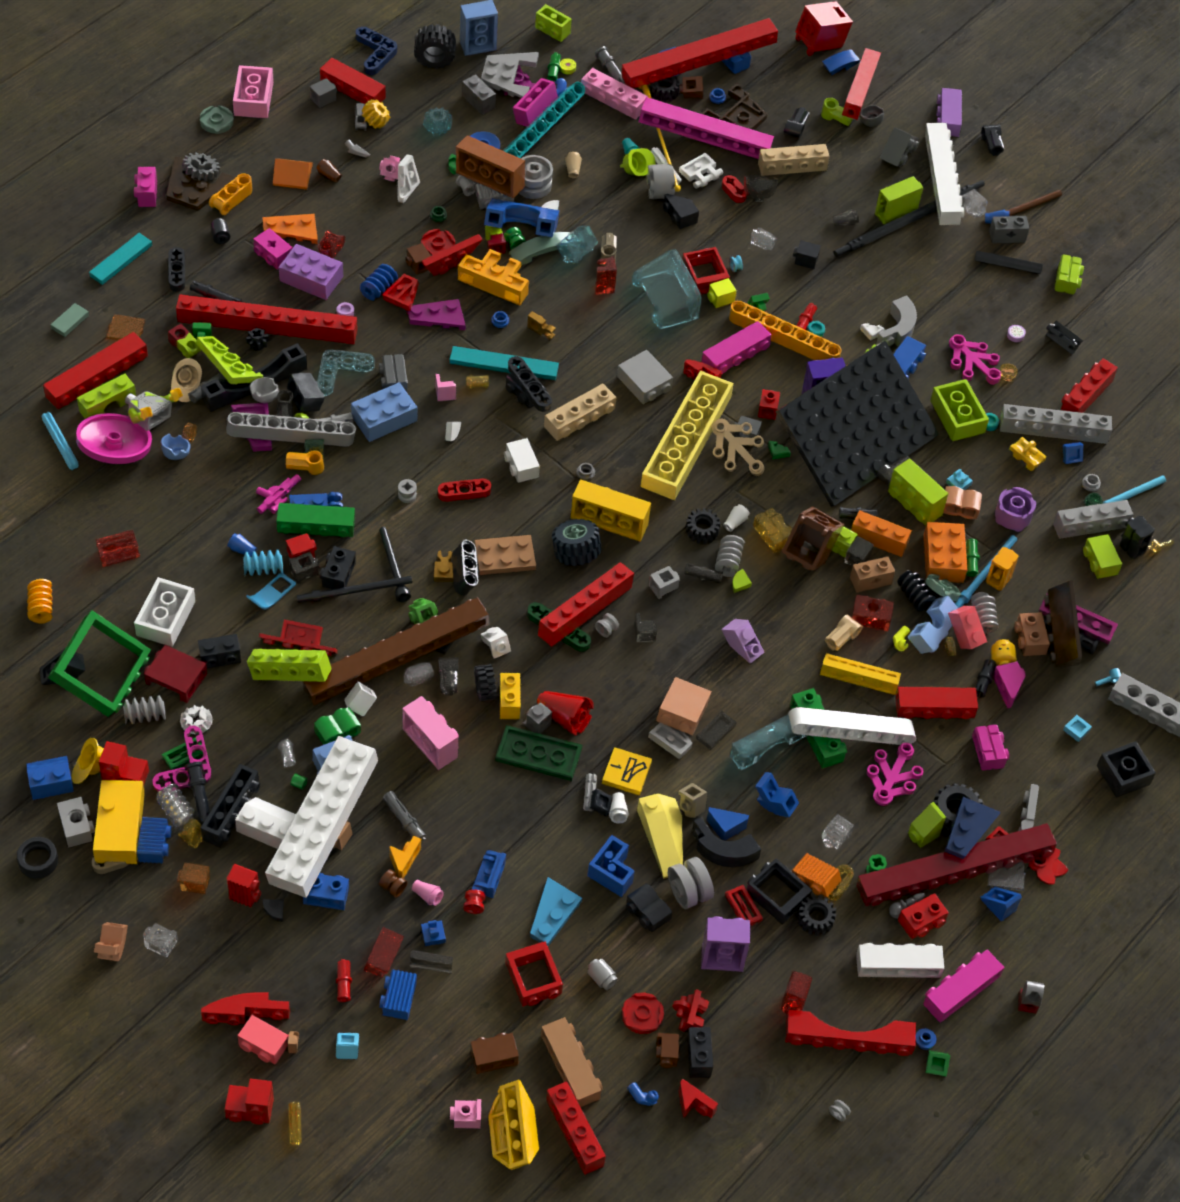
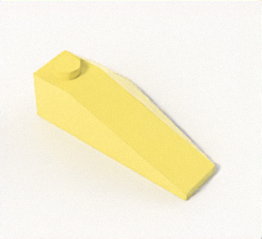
M654 794L639 798L637 812L663 879L668 878L667 872L669 867L679 863L683 865L682 814L675 798Z

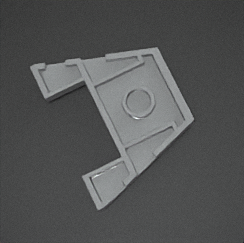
M539 52L487 55L481 80L498 91L502 89L512 97L516 95L522 98L530 90V87L514 84L518 66L536 67Z

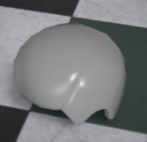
M259 378L250 384L251 395L257 402L269 403L278 396V384H275L272 378Z

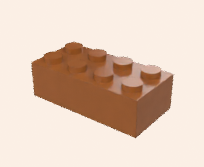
M468 135L456 146L457 174L511 198H514L525 187V160Z

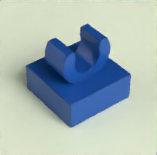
M1081 442L1064 444L1063 462L1065 464L1083 462V444Z
M433 920L421 924L425 946L446 943L442 920Z

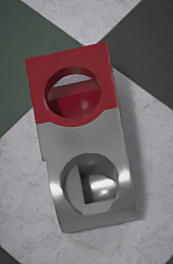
M1025 982L1024 988H1021L1019 991L1018 1011L1037 1014L1042 1003L1044 983Z

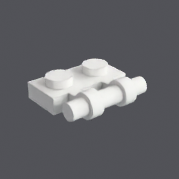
M706 153L679 167V172L689 182L694 179L697 180L693 183L696 189L706 186L711 180H717L723 174L721 168L714 169L716 162Z

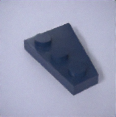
M963 797L944 852L964 859L1001 812Z

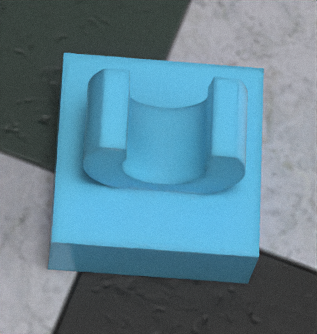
M958 469L946 480L947 485L956 486L963 490L970 487L973 482L961 469Z

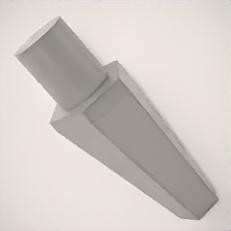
M350 139L345 142L349 153L365 158L371 155L357 144L354 145Z

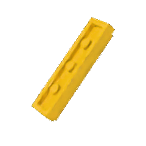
M826 653L820 675L895 695L901 673Z

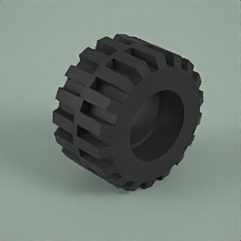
M431 24L418 30L415 36L414 56L418 62H421V65H426L427 68L433 67L438 69V67L445 68V65L449 66L450 62L454 61L456 38L450 29H446L445 26L441 27L437 24L433 26Z
M953 783L952 786L949 784L945 785L944 789L941 788L936 793L933 802L946 816L941 830L944 833L943 836L947 837L950 835L956 817L955 814L948 810V807L959 808L963 797L983 804L982 799H979L980 795L977 792L974 793V789L971 787L968 789L964 784L958 786L957 783Z

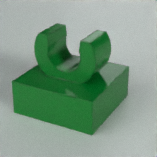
M768 293L751 296L747 303L764 311L770 298Z
M193 322V337L196 340L197 337L212 336L211 323Z

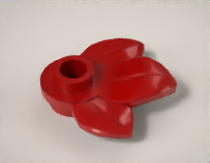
M1055 848L1051 856L1035 858L1028 863L1030 868L1036 871L1038 878L1049 885L1055 884V877L1062 876L1068 872V868L1058 860L1060 850ZM1035 860H1039L1041 864H1037Z

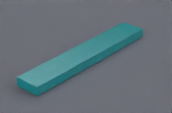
M453 346L450 364L510 373L508 371V360L514 356ZM521 357L537 378L556 380L559 363Z

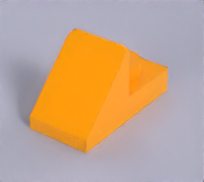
M413 836L412 840L405 844L403 851L392 846L389 847V855L399 878L406 876L421 850V839Z

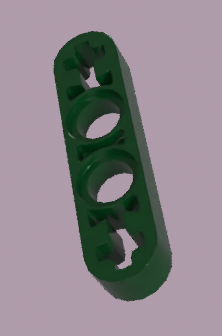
M534 602L528 606L527 617L539 626L541 617L544 618L552 611L544 605ZM578 627L570 635L561 639V641L579 652L589 650L591 644L590 636Z

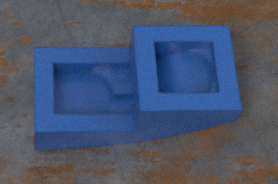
M852 50L837 53L822 62L828 72L833 75L843 68L849 70L860 63V60Z

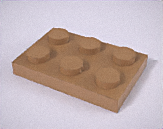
M531 535L475 540L479 575L536 570Z

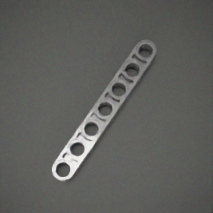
M233 412L228 415L226 431L228 435L233 437L350 446L354 442L356 427L350 422Z

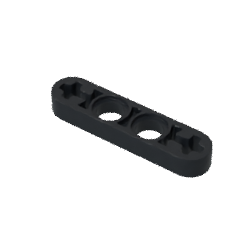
M511 357L508 360V371L538 411H549L552 405L551 396L521 357ZM526 375L529 376L530 379L522 380L520 377ZM537 388L539 391L537 393H533L530 391V389Z

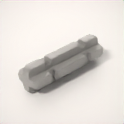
M589 773L586 775L583 805L585 811H593L590 808L592 791L596 789V774Z

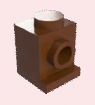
M702 76L682 77L683 84H680V94H683L684 98L700 97V99H704Z
M657 1033L656 1058H660L659 1066L662 1068L677 1067L679 1034Z

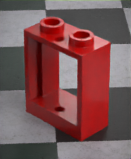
M716 247L683 254L682 267L695 296L708 293L712 283L728 278L730 280V276ZM712 263L717 273L716 275L702 278L696 277L692 266Z
M546 941L506 953L505 964L522 1006H533L541 1000L547 998L555 999L562 994L563 983ZM544 959L553 983L526 991L517 967Z

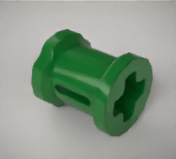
M880 854L872 855L869 858L866 874L885 869L887 865L886 858Z

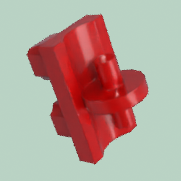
M696 989L694 994L687 997L681 996L680 1000L673 1002L672 1007L677 1011L676 1016L681 1018L679 1030L685 1032L691 1027H703L704 1019L696 1016V1012L698 1011L702 1014L706 1012L709 1001L701 997L702 991Z

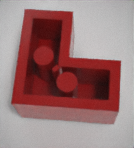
M106 741L99 759L102 780L143 781L144 786L149 773L148 760L128 756L126 745Z
M250 1079L249 1087L229 1085L225 1105L226 1118L234 1122H241L242 1120L251 1121L258 1125L270 1123L274 1101L272 1081Z

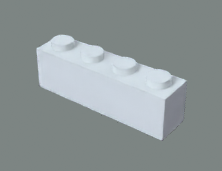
M865 943L859 945L856 954L858 977L941 978L944 971L942 946L934 944L921 946L914 944L894 945L887 943L884 945H874L872 943Z

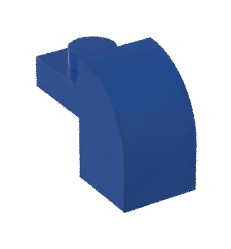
M765 772L755 786L760 794L757 801L775 815L790 817L799 804L793 790L779 787L772 773Z

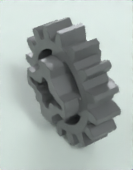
M195 152V155L189 153V156L185 155L182 163V170L186 171V175L191 174V178L196 177L198 180L204 179L205 181L208 178L210 180L217 178L220 167L216 159H211L210 155L206 156L204 153L199 155L197 152Z

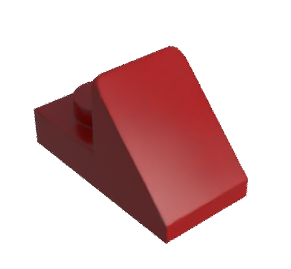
M681 1080L678 1091L683 1118L686 1117L693 1106L701 1115H707L712 1118L717 1111L718 1103L686 1080Z

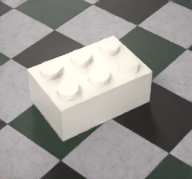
M158 577L134 622L136 636L173 647L196 602L194 588Z

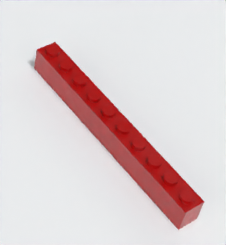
M770 18L623 64L621 77L627 86L633 89L777 43L778 29Z
M180 294L176 305L177 322L211 323L213 327L252 331L255 328H259L261 330L264 329L265 333L347 344H355L357 335V317Z

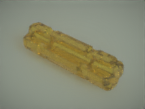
M300 1102L289 1103V1139L291 1145H299L302 1142Z

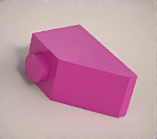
M1018 661L996 666L993 674V679L1007 708L1012 707L1025 679V671L1020 667Z

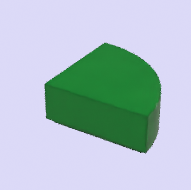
M451 154L448 167L454 175L456 174V155Z
M768 441L772 459L790 457L791 452L788 447H784L776 441Z

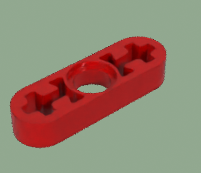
M487 479L446 482L438 486V498L445 502L483 498L491 493V482ZM466 487L469 489V492L462 493L459 489Z

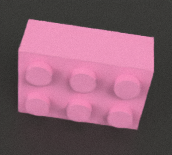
M239 65L233 97L234 116L268 118L273 88V68Z
M421 696L403 707V730L438 770L458 758L459 735L454 728L451 729L447 725L445 718L441 714H437L430 701H426Z

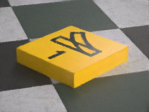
M614 747L602 779V784L640 795L652 759Z

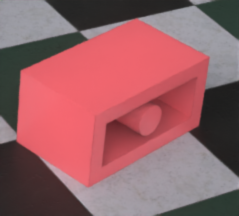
M962 606L948 613L960 649H973L987 642L975 606Z
M253 1015L238 1034L239 1046L248 1053L253 1052L266 1063L276 1064L288 1047L289 1035Z

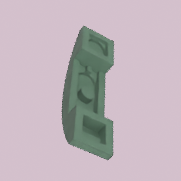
M556 232L553 237L541 235L530 239L511 250L509 255L511 258L520 261L521 265L532 262V257L557 249H562L563 252L579 248L580 245L573 233Z

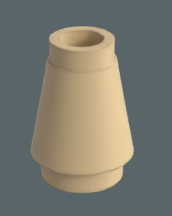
M569 152L565 157L570 178H577L579 176L582 158L577 152Z

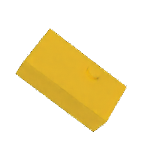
M580 479L572 496L571 519L590 520L598 528L641 542L648 527L651 503Z
M101 780L93 845L96 863L126 862V864H137V847L145 796L143 781Z

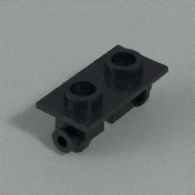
M1057 320L1053 325L1049 324L1046 328L1048 330L1046 335L1072 355L1083 342L1080 337Z

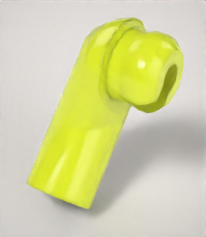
M903 626L893 636L894 646L898 651H904L908 648V643L906 644L904 638L910 633V629L906 626Z

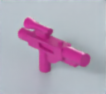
M296 474L291 479L287 478L279 486H273L268 490L258 487L256 493L266 499L257 508V511L262 514L267 509H270L275 514L279 503H285L288 500L287 497L282 498L301 480L300 476Z

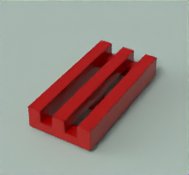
M744 885L725 892V897L737 918L744 920L747 918L750 920L751 926L755 925V922H762L763 917ZM738 892H741L755 917L752 918Z

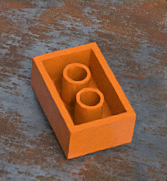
M927 522L923 535L926 578L929 574H936L939 576V580L945 579L950 582L963 583L967 573L964 524Z

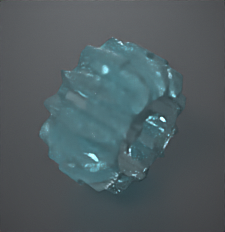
M435 107L434 110L429 108V111L425 112L424 126L427 132L432 131L433 134L438 133L440 135L441 132L447 133V130H450L452 117L448 110H444L443 107L441 109Z

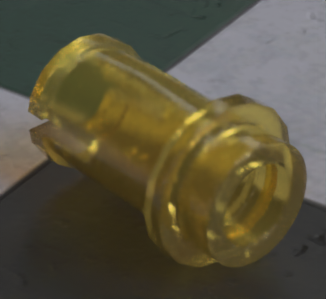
M470 374L466 376V387H470V389L473 387L489 386L488 375L472 376Z

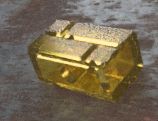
M771 508L754 517L753 527L772 552L776 553L782 550L792 531V528L790 526L787 527L784 523L782 515L776 513Z

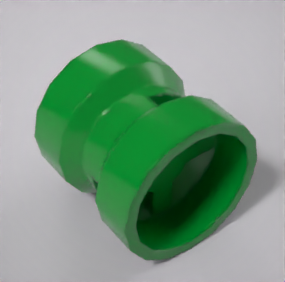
M512 227L504 234L511 250L526 242L518 227Z

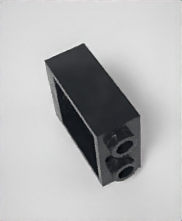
M774 859L771 863L767 862L762 867L761 872L757 876L754 874L747 882V891L750 897L782 925L799 910L801 903L805 902L807 897L810 899L812 889L777 859ZM773 875L778 877L796 893L781 908L758 889Z

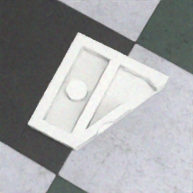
M406 155L398 165V202L401 203L408 199L420 183L412 155Z

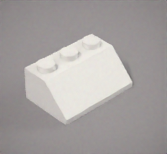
M255 797L246 802L235 819L236 831L278 849L296 814Z

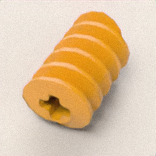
M36 579L27 586V615L35 623H47L53 618V610L51 608L52 582L49 580Z

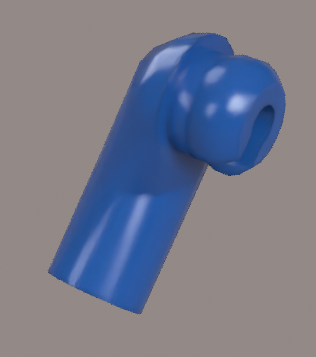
M636 1082L627 1087L638 1104L652 1106L659 1099L656 1091L642 1092Z

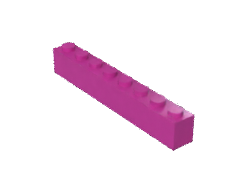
M648 97L644 101L638 121L759 159L760 149H770L774 136Z

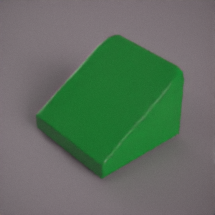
M928 1050L925 1072L947 1077L950 1054Z

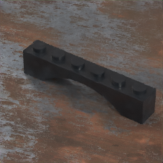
M297 343L281 350L274 359L256 370L255 373L260 372L263 378H272L275 383L289 378L291 374L307 370V355ZM215 379L201 385L202 400L210 412L251 395V383L230 384L227 379Z

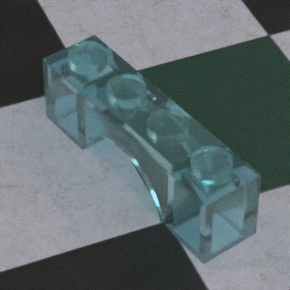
M786 715L732 743L730 757L738 768L743 770L756 763L773 746L783 742L791 745L806 737V735L793 733L789 715Z

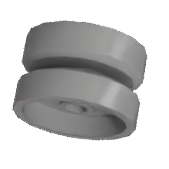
M528 155L521 158L525 160V187L519 194L530 199L546 196L552 188V164L548 159L538 155Z
M693 857L686 860L684 866L679 863L668 868L667 873L670 887L682 908L688 909L697 905V901L702 903L714 897L711 877L700 858Z

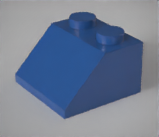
M67 756L27 763V774L33 800L74 792Z

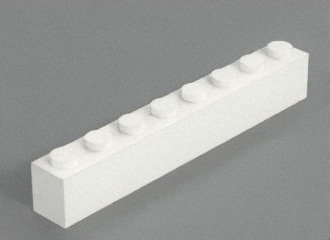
M926 123L925 139L939 225H960L961 217H964V207H961L962 196H959L960 184H958V173H955L956 162H953L954 151H952V140H950L951 132L947 129V123Z

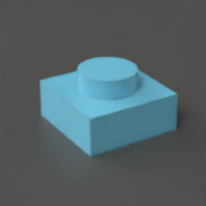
M1076 715L1065 725L1063 730L1079 742L1091 730L1092 726Z

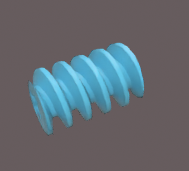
M271 550L268 551L267 556H265L263 551L260 552L259 556L253 551L252 557L249 556L248 552H245L243 557L245 576L247 571L253 576L255 570L258 575H261L262 570L268 575L270 569H272L274 574L280 569L283 574L282 555L279 550H276L274 556Z

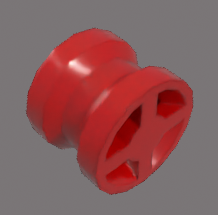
M480 890L466 891L464 911L470 914L482 913L484 911L483 901L485 900V893Z

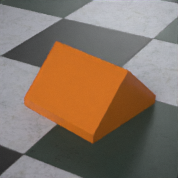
M275 159L273 186L307 190L313 162Z

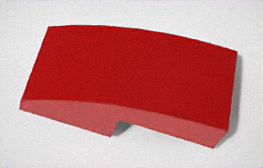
M688 359L684 362L683 373L693 380L696 379L700 371L721 378L722 371L711 365Z

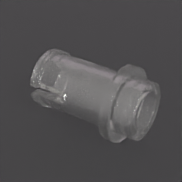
M283 740L278 746L284 767H291L296 764L293 754L294 745L290 740Z

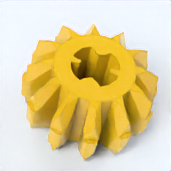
M377 99L368 101L361 110L363 113L362 117L369 123V126L372 125L375 129L384 127L391 118L389 115L390 111L383 105V102L380 103Z

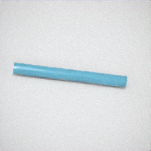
M1162 475L1106 500L1103 504L1129 499L1166 482V478Z

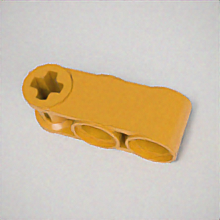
M245 173L239 174L210 198L209 206L218 209L222 215L228 214L231 209L251 195V176Z

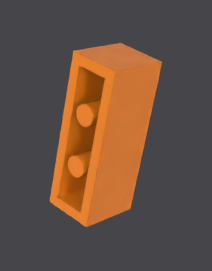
M860 510L851 531L858 534L856 540L900 557L903 556L912 531Z

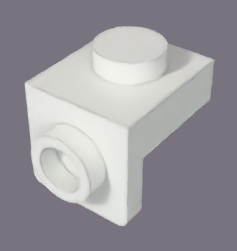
M492 627L486 632L481 633L482 641L490 647L494 658L511 652L508 636L499 627Z

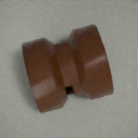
M392 869L386 871L379 881V886L384 890L388 889L395 898L403 893L408 884V881L402 877L399 878Z

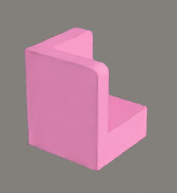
M435 374L437 400H456V384L453 381L440 382L439 374Z

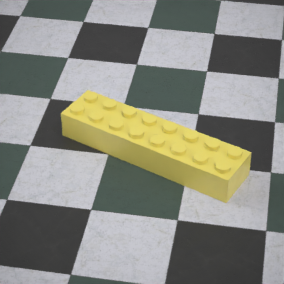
M703 371L699 372L642 473V488L672 500L676 499L712 433L713 423L720 419L731 399L734 383Z

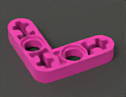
M189 726L184 732L190 763L206 762V764H202L204 772H208L205 774L207 783L211 778V768L203 734L199 727ZM191 731L199 734L196 736L197 745L194 746L192 738L188 737ZM201 750L204 755L201 759L196 760L192 757V752ZM179 768L158 773L153 778V787L160 793L189 787V777L185 783H179L176 777L180 773L188 776V772L185 768ZM173 775L174 785L171 786V782H166L165 787H161L160 784H156L159 782L160 778H163L164 781L170 780V776Z

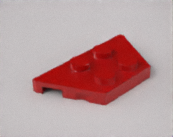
M477 234L422 260V263L433 276L443 275L453 267L458 268L465 255H470L483 239L480 234Z

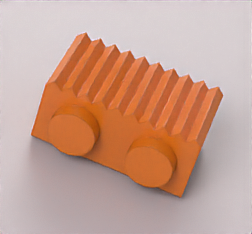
M808 853L792 869V873L809 886L816 895L822 894L825 897H829L834 888L841 883V876L837 868L828 865L824 861L822 862Z

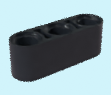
M469 540L462 541L452 552L453 584L455 591L460 595H467L478 584L476 547Z

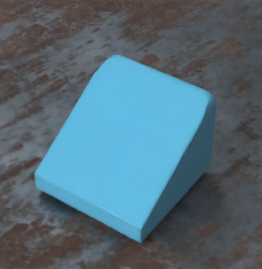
M358 1033L337 1034L336 1058H358Z

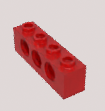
M566 1081L548 1089L546 1101L584 1175L603 1167L606 1155L568 1082Z

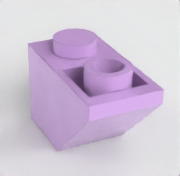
M734 619L721 629L728 644L748 663H752L764 653L748 620Z

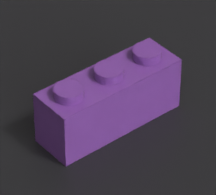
M942 88L941 95H937V104H939L936 116H939L937 123H947V129L950 130L951 136L959 137L962 125V90Z

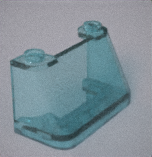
M676 249L665 252L634 271L632 282L638 288L643 287L654 306L652 320L654 323H657L659 329L699 319L701 295Z

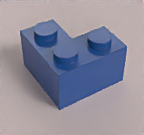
M611 835L589 863L588 877L620 897L625 894L634 879L635 871L623 864L628 855L629 845Z

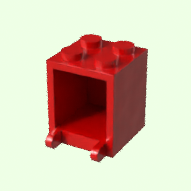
M837 1L805 5L795 30L797 33L795 39L796 41L802 40L808 47L806 52L808 56H811L815 51L842 48L853 21Z

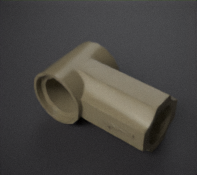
M606 233L602 236L600 263L605 268H612L616 264L617 236L613 235V233Z

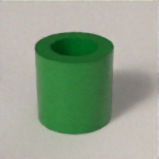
M295 773L290 785L303 790L308 779Z

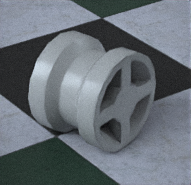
M405 479L398 484V498L400 501L411 503L416 499V483Z
M606 613L602 620H598L595 623V628L600 635L607 638L611 635V631L619 628V623L612 614Z

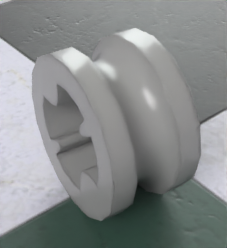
M835 1100L834 1106L829 1107V1112L837 1120L844 1121L846 1116L851 1113V1110L843 1101Z

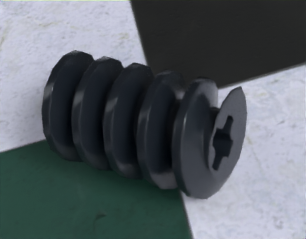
M909 570L898 578L897 584L905 592L913 607L918 612L923 611L932 605L936 596L931 595V589H928L927 584H923L924 579L919 578L920 574L918 572L913 573L912 570Z

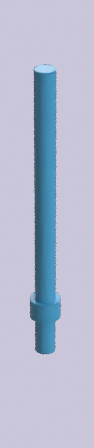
M1012 535L1002 547L1010 549L1017 541V538ZM993 558L971 585L961 592L960 598L955 602L958 608L970 601L972 594L985 580Z

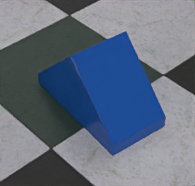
M709 807L707 822L720 839L725 841L746 829L749 815Z
M994 887L981 896L984 904L1000 921H1003L1017 910L1022 898L1019 893L999 887Z

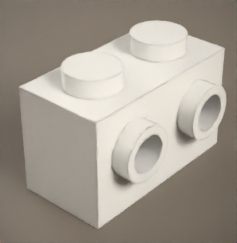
M528 438L506 443L504 458L506 462L510 463L511 475L516 477L517 482L538 478L540 466Z

